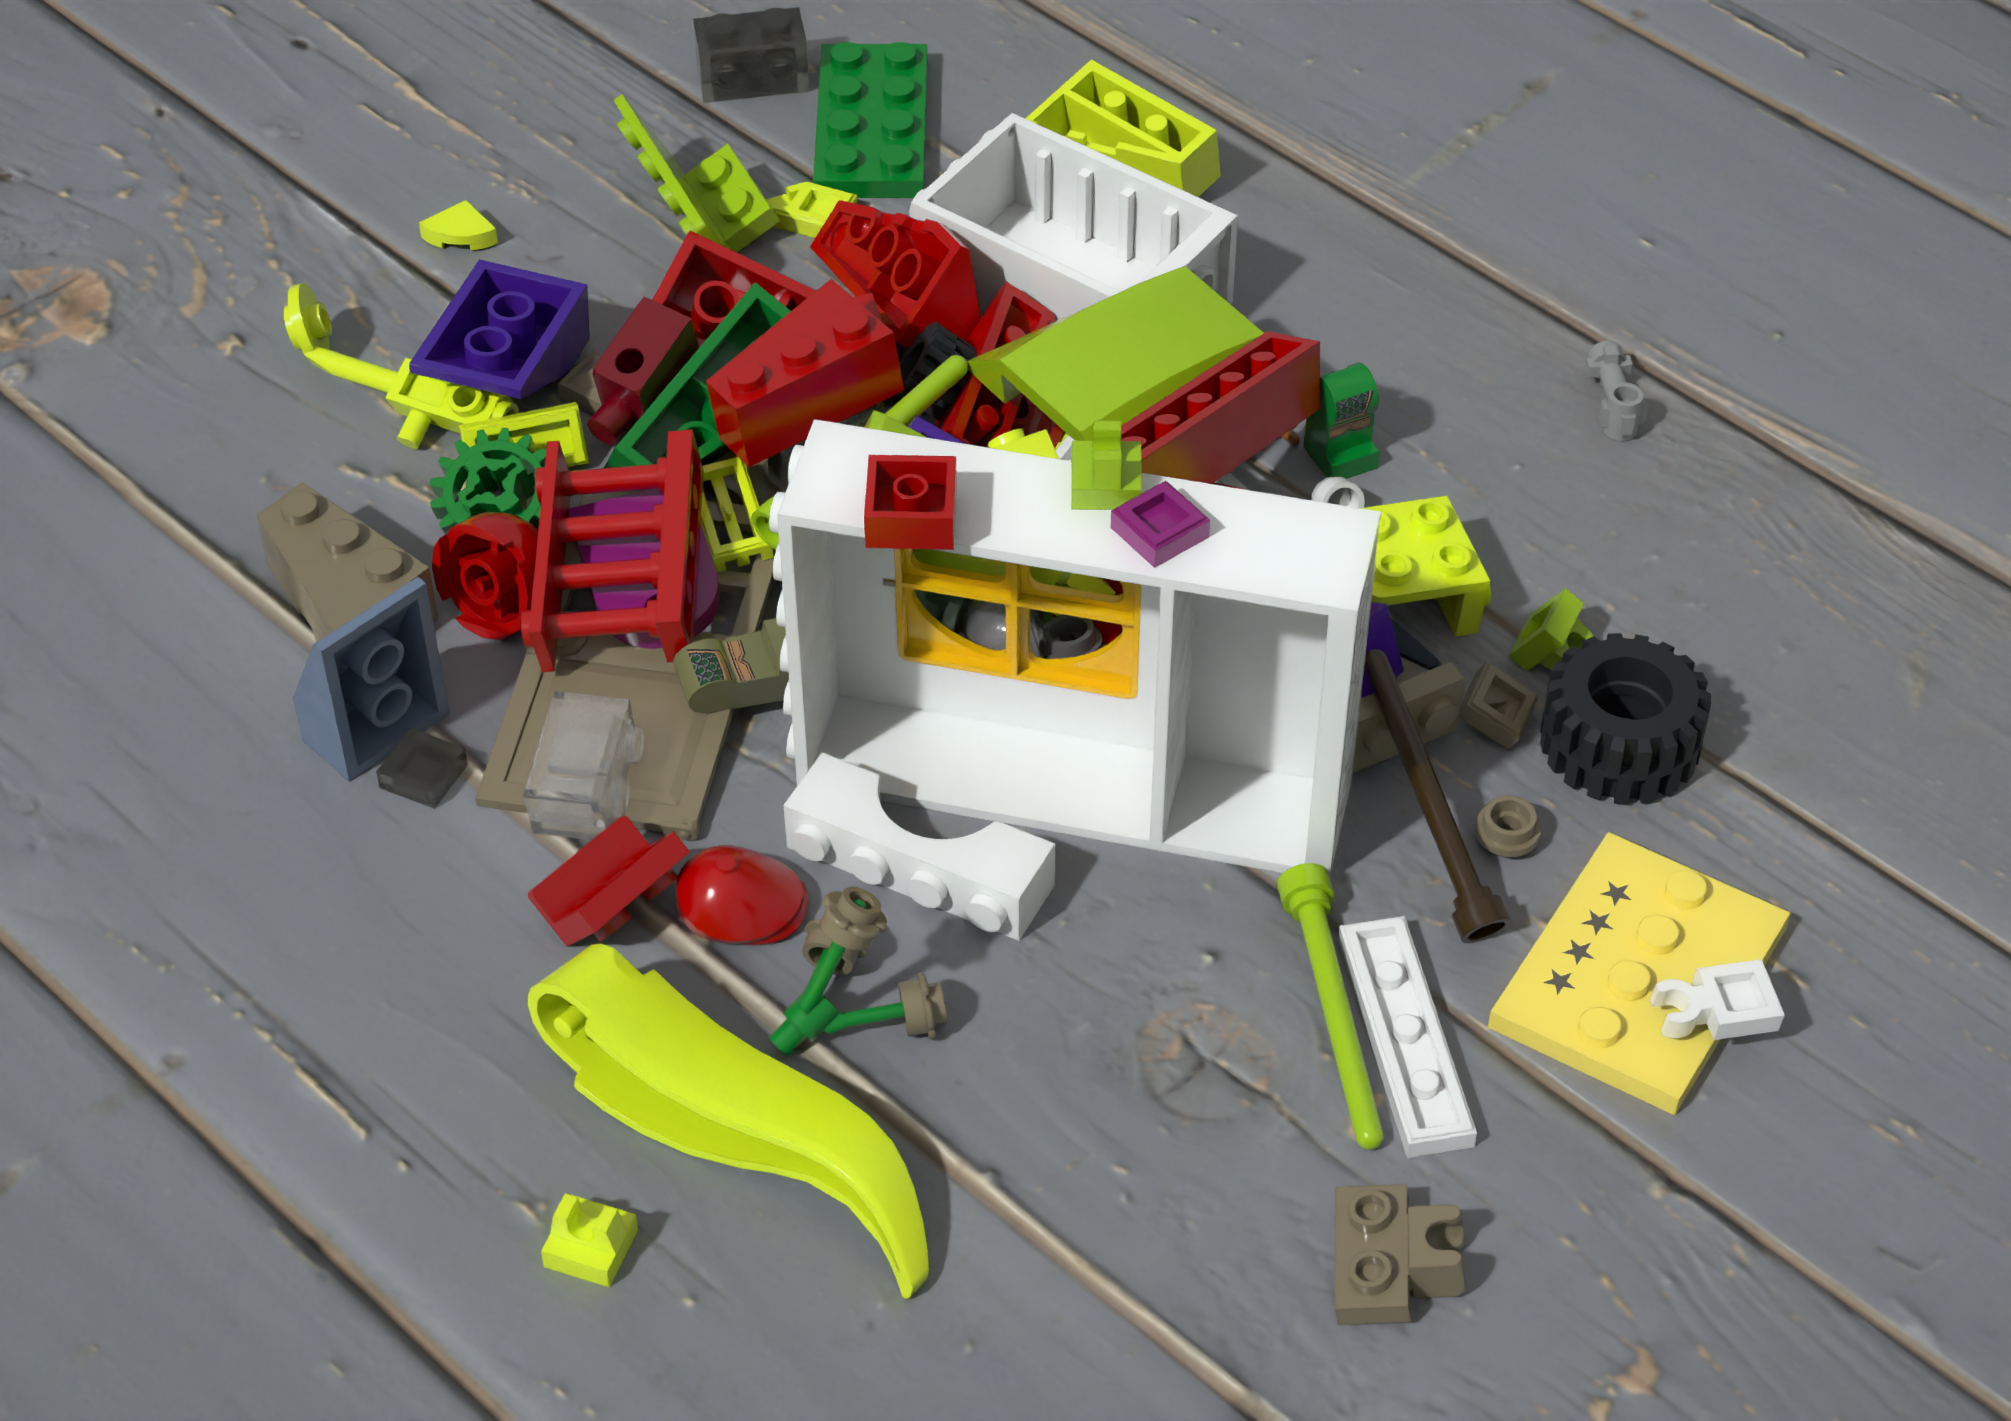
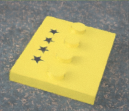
M1608 832L1490 1011L1488 1028L1675 1116L1721 1039L1713 1040L1707 1024L1696 1025L1694 1030L1685 1037H1664L1661 1028L1666 1015L1681 1011L1671 1005L1652 1007L1650 998L1655 985L1667 979L1682 980L1691 985L1696 969L1759 959H1762L1765 966L1787 929L1791 912Z

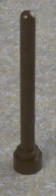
M1378 649L1369 650L1365 655L1364 671L1456 891L1457 897L1453 900L1456 911L1451 917L1463 943H1472L1492 937L1505 930L1512 923L1506 906L1500 895H1493L1489 886H1482L1386 654Z

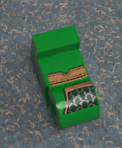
M1360 362L1351 364L1339 371L1320 375V410L1306 419L1303 447L1326 478L1342 477L1347 479L1378 468L1380 451L1372 442L1374 412L1379 405V395L1373 375L1368 367Z

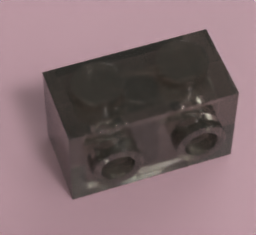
M799 7L787 9L770 8L765 11L731 15L721 13L711 17L693 19L697 71L703 103L809 91L807 42Z

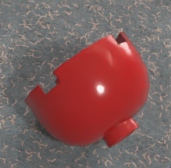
M485 512L451 527L449 532L440 537L436 542L432 558V572L436 590L442 601L450 597L452 598L456 607L463 613L455 619L465 629L482 638L502 640L521 630L522 611L530 610L538 539V530L532 523L514 514Z

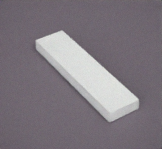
M1405 916L1339 926L1338 942L1406 1157L1412 1158L1474 1148L1477 1131Z

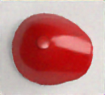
M734 845L712 846L697 852L686 861L680 869L677 878V908L682 920L699 937L719 943L770 945L782 941L799 928L809 904L806 886L791 868L767 855Z

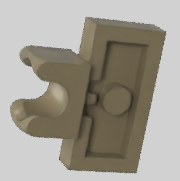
M1407 1184L1335 1187V1313L1338 1325L1411 1322L1412 1290L1415 1298L1456 1297L1464 1294L1466 1283L1462 1257L1458 1252L1465 1245L1461 1210L1452 1204L1410 1206Z

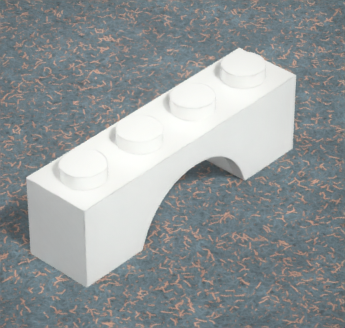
M823 752L783 805L787 848L796 851L808 860L822 861L854 874L859 880L867 884H879L911 897L924 907L938 908L961 917L987 932H998L1019 941L1055 886V843L997 820L980 831L959 838L933 839L912 834L895 824L884 812L880 799L879 774Z

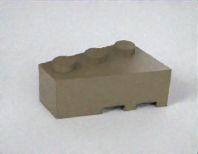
M300 483L256 515L268 567L297 612L304 615L313 629L317 642L416 577H419L426 583L433 622L438 619L430 568L305 483Z

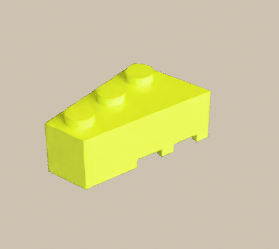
M1092 59L1025 118L1196 197H1199L1221 176L1216 129Z

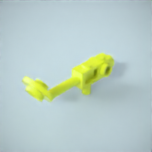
M306 283L290 286L288 290V305L284 307V321L293 346L297 350H302L310 363L324 372L387 393L385 399L398 414L407 416L396 438L401 444L412 449H418L430 424L460 434L458 425L519 413L518 406L509 396L410 373L409 363L412 359L405 357L399 371L396 372L330 350L329 336L332 335V326L326 307L323 303L318 302L314 292Z

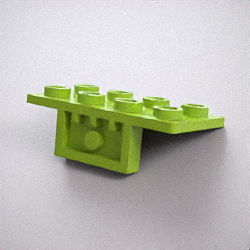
M621 94L613 100L624 117L616 123L618 128L636 151L641 147L644 148V151L638 154L637 158L656 183L659 181L665 182L657 188L659 193L677 216L680 214L686 215V217L678 222L686 235L691 230L732 251L738 252L781 221L738 155L728 143L684 174L672 154L626 97Z

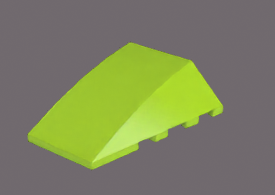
M1182 266L1140 282L1021 338L968 360L967 363L968 371L1003 403L1006 404L1022 393L1075 441H1093V421H1121V425H1123L1261 336L1264 332L1190 269Z

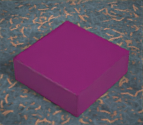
M1165 480L1111 510L1110 528L1149 564L1156 568L1209 538L1210 519Z

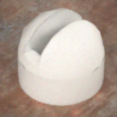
M1342 477L1325 478L1316 485L1311 496L1312 501L1355 508H1364L1365 504L1362 490L1356 484Z

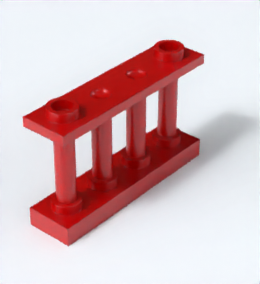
M693 430L669 431L667 457L658 458L657 464L569 471L560 442H547L545 467H538L535 472L536 494L541 504L531 609L523 610L521 614L523 643L526 648L534 647L542 672L555 671L558 639L649 632L651 638H660L667 663L673 662L675 655L683 647L694 641L704 469ZM659 489L660 493L664 494L663 504H655L654 511L579 517L568 516L567 509L570 508V498L574 495ZM656 535L658 541H661L660 551L651 552L650 558L564 565L566 542ZM652 583L654 589H657V600H648L647 607L560 613L562 590Z

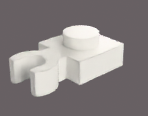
M1762 959L1697 968L1691 985L1677 979L1663 980L1655 985L1650 998L1652 1007L1671 1005L1681 1011L1666 1015L1661 1031L1663 1036L1668 1038L1685 1037L1694 1030L1696 1025L1702 1024L1708 1025L1713 1040L1779 1031L1785 1016Z

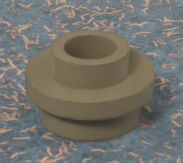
M1504 795L1492 799L1478 814L1475 825V834L1479 843L1489 852L1503 857H1519L1534 850L1540 841L1542 830L1540 819L1534 807L1525 799L1513 795Z

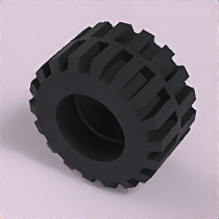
M1622 633L1607 634V640L1600 641L1595 636L1582 641L1581 649L1570 647L1563 653L1562 661L1555 662L1551 670L1550 680L1548 681L1540 733H1542L1540 745L1542 753L1549 755L1547 764L1554 773H1565L1563 781L1565 784L1573 789L1583 787L1588 790V797L1600 800L1602 796L1614 798L1615 804H1628L1629 799L1638 798L1643 804L1655 801L1658 792L1665 796L1678 791L1680 782L1687 783L1694 774L1695 766L1699 763L1711 707V693L1706 691L1708 682L1703 672H1694L1695 662L1687 655H1675V647L1663 641L1659 645L1648 642V636L1635 634V638L1630 639L1623 638Z

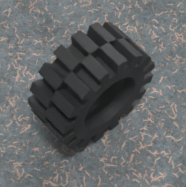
M933 322L932 325L929 324L925 327L923 333L920 332L915 337L913 345L907 347L903 353L904 357L899 363L904 391L880 402L877 405L878 412L885 414L950 356L959 355L965 358L966 361L975 358L977 352H975L976 348L939 323ZM965 376L919 417L932 425L935 424L936 420L940 421L945 415L946 407L948 405L951 406L957 398L955 396L957 391L965 385L967 381Z

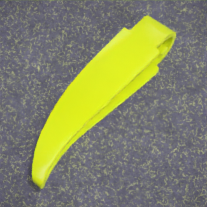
M592 944L530 988L528 1008L534 1026L544 1042L577 1072L574 1080L576 1090L604 1112L638 1133L687 1155L737 1168L773 1173L808 1182L847 1205L878 1241L892 1267L903 1298H910L926 1282L929 1274L928 1249L924 1222L914 1185L893 1141L863 1110L841 1094L762 1053L730 1033L689 1002L657 971L653 969L642 975L613 947L604 944Z

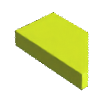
M810 182L785 187L786 194L767 199L781 220L773 227L812 238L817 236L839 200L857 204V195Z

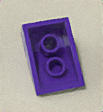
M479 259L410 361V373L522 399L568 374L590 339L588 285Z

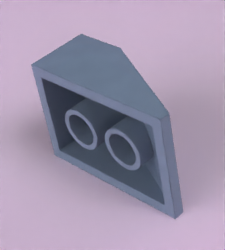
M416 577L313 644L295 691L293 702L302 741L349 782L450 714L427 585L419 577Z

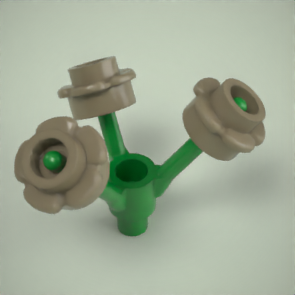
M848 887L844 889L843 893L840 891L828 893L823 900V905L827 908L822 919L811 920L804 929L807 935L802 953L805 959L815 967L813 974L803 993L783 1012L787 1019L768 1038L788 1057L806 1038L813 1042L823 1030L829 1035L852 1026L902 1017L904 1018L907 1036L927 1033L929 1040L935 1038V1024L947 1022L945 1002L941 983L927 984L926 976L923 973H917V979L898 982L901 1001L898 1003L841 1013L823 995L832 975L849 974L858 958L866 956L873 939L878 937L879 932H885L888 924L886 916L881 911L880 901L872 893L858 887Z

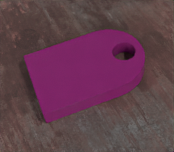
M647 489L568 508V516L579 517L654 511L655 504H663L664 494H661L659 489ZM700 525L694 637L704 631L713 621L720 604L718 574L702 525ZM656 535L575 542L582 563L650 558L651 552L660 551L661 541L657 540ZM652 583L589 588L596 611L647 607L648 600H657V589H654ZM649 632L612 635L632 646L648 649L663 648L660 638H651Z

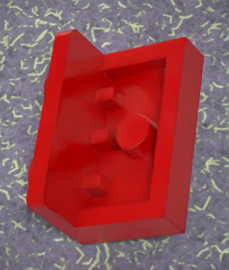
M621 816L528 892V898L566 946L591 934H594L599 941H602L631 918L625 907L635 898L642 894L646 901H649L678 878L672 867L690 851L674 831L649 844L630 819L626 816Z

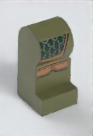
M776 618L763 620L761 631L728 637L723 641L702 639L683 647L675 655L673 663L689 708L698 713H714L727 709L784 700L785 689L789 680V673L780 670L781 648L786 636L785 627L778 626Z

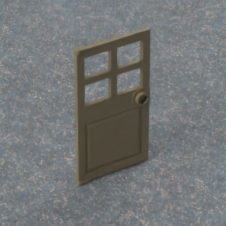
M639 491L582 495L578 506ZM706 500L714 527L726 529L717 501ZM732 503L740 531L753 533L744 505ZM566 542L564 565L582 564L575 542ZM760 553L756 554L751 573L729 570L717 572L720 592L744 595L732 635L702 631L694 637L693 642L702 639L723 641L728 637L757 632L759 630L774 581V558L762 561ZM575 589L562 590L560 613H572L568 612V608ZM612 635L558 639L554 672H542L534 647L527 648L522 667L475 797L476 804L480 807L610 825L621 816H626L637 829L663 832V837L674 831L680 840L694 841L698 837L700 821L734 709L714 713H698L690 709L674 663H667L663 648L648 649L632 646Z

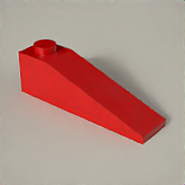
M839 200L810 245V248L855 297L873 293L882 322L894 332L895 341L906 348L908 346L911 347L915 337L920 332L923 333L925 327L929 324L932 325L933 322L939 323L964 341H967L981 319L970 250L945 225L929 219H925V221L917 220L906 214L896 212L894 215L882 212L874 207Z
M689 230L652 300L692 318L700 348L754 283H757L790 311L795 309L816 290Z

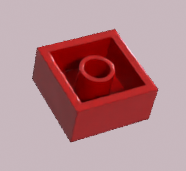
M868 456L864 508L865 548L954 550L957 497L956 456Z

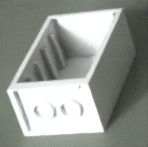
M1011 113L994 129L988 130L972 149L960 159L954 160L946 172L929 187L920 190L911 202L910 217L922 221L929 219L945 225L970 250L981 317L1006 282H1009L1054 313L1055 319L1058 321L1140 282L1182 266L1190 269L1228 303H1233L1238 215L1014 113Z

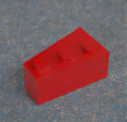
M832 279L706 380L719 439L748 467L807 439L814 419L839 423L904 391L894 332Z

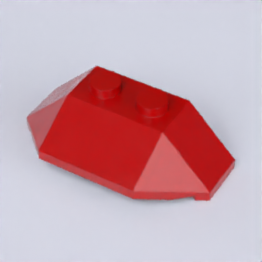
M1006 282L1000 288L966 342L976 348L977 357L1056 322L1055 315L1009 282ZM971 373L965 376L967 381L963 388L959 389L955 394L957 398L953 404L946 407L945 415L940 421L936 420L934 424L937 428L965 444L989 448L988 443L992 439L1015 429H1022L1025 436L1046 429L1054 448H1056L1064 431L1024 394H1018L1005 404Z

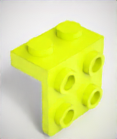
M1448 496L1361 508L1381 512L1371 602L1384 603L1388 606L1436 598L1455 637L1477 634L1484 607L1488 606L1491 601L1490 579Z

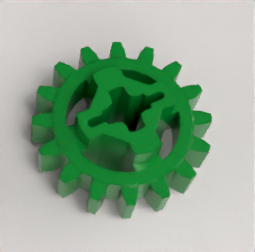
M502 428L498 439L495 441H490L485 431L479 430L476 437L477 445L469 447L459 439L455 442L459 453L455 460L440 457L438 463L446 476L430 479V486L435 496L438 497L430 502V506L436 518L442 519L439 525L444 535L449 532L451 527L485 512L514 514L532 523L536 529L539 527L541 504L537 498L536 487L535 490L533 487L535 486L536 469L538 467H545L546 448L536 451L537 447L532 436L525 434L516 444L509 428ZM467 480L466 487L461 490L464 482ZM498 490L501 495L495 497L492 492ZM533 496L531 503L526 509L527 499Z

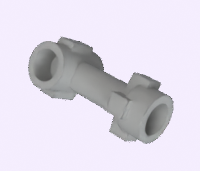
M1607 340L1595 344L1589 350L1585 369L1588 377H1597L1599 379L1600 386L1605 392L1606 399L1601 400L1599 421L1601 427H1603L1604 434L1616 441H1628L1636 437L1639 425L1645 424L1648 405L1641 388L1632 383H1626L1624 376L1631 375L1633 365L1630 355H1624L1621 346L1617 342Z

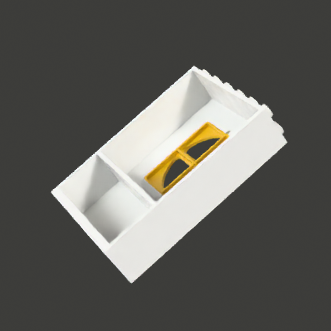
M814 419L804 446L795 445L792 450L788 467L789 485L785 493L777 492L775 494L769 518L770 531L779 533V543L773 562L774 580L782 581L783 589L778 601L776 621L778 626L785 627L786 636L780 654V670L789 673V680L784 694L783 713L784 715L792 716V724L787 738L786 754L788 758L795 759L797 786L823 752L879 774L880 799L885 802L990 821L997 820L1007 824L1280 873L1299 864L1315 863L1324 866L1331 877L1352 784L1381 512L1142 473V493L1166 480L1210 519L1209 538L1154 568L1110 528L1111 510H1071V461ZM868 456H956L957 497L954 550L938 551L1004 561L1005 574L995 576L925 564L915 558L913 549L865 548L864 508ZM1030 566L1117 580L1122 584L1124 593L1118 596L1039 583L1031 576ZM915 589L1003 604L1006 609V648L1003 650H992L969 641L951 631L927 611L917 598ZM1030 609L1121 624L1123 631L1111 643L1091 653L1062 659H1044L1034 655L1030 649Z

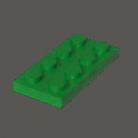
M852 42L821 44L813 173L814 184L857 195V198H914L920 190L924 189L928 71L927 44H909L905 42H895L892 44H856Z

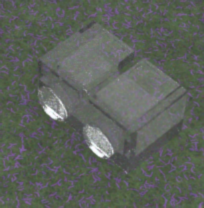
M554 691L523 794L532 833L591 840L610 825L616 816H625L630 795L629 780L626 777L630 764H639L644 746L643 727L635 726L630 699Z

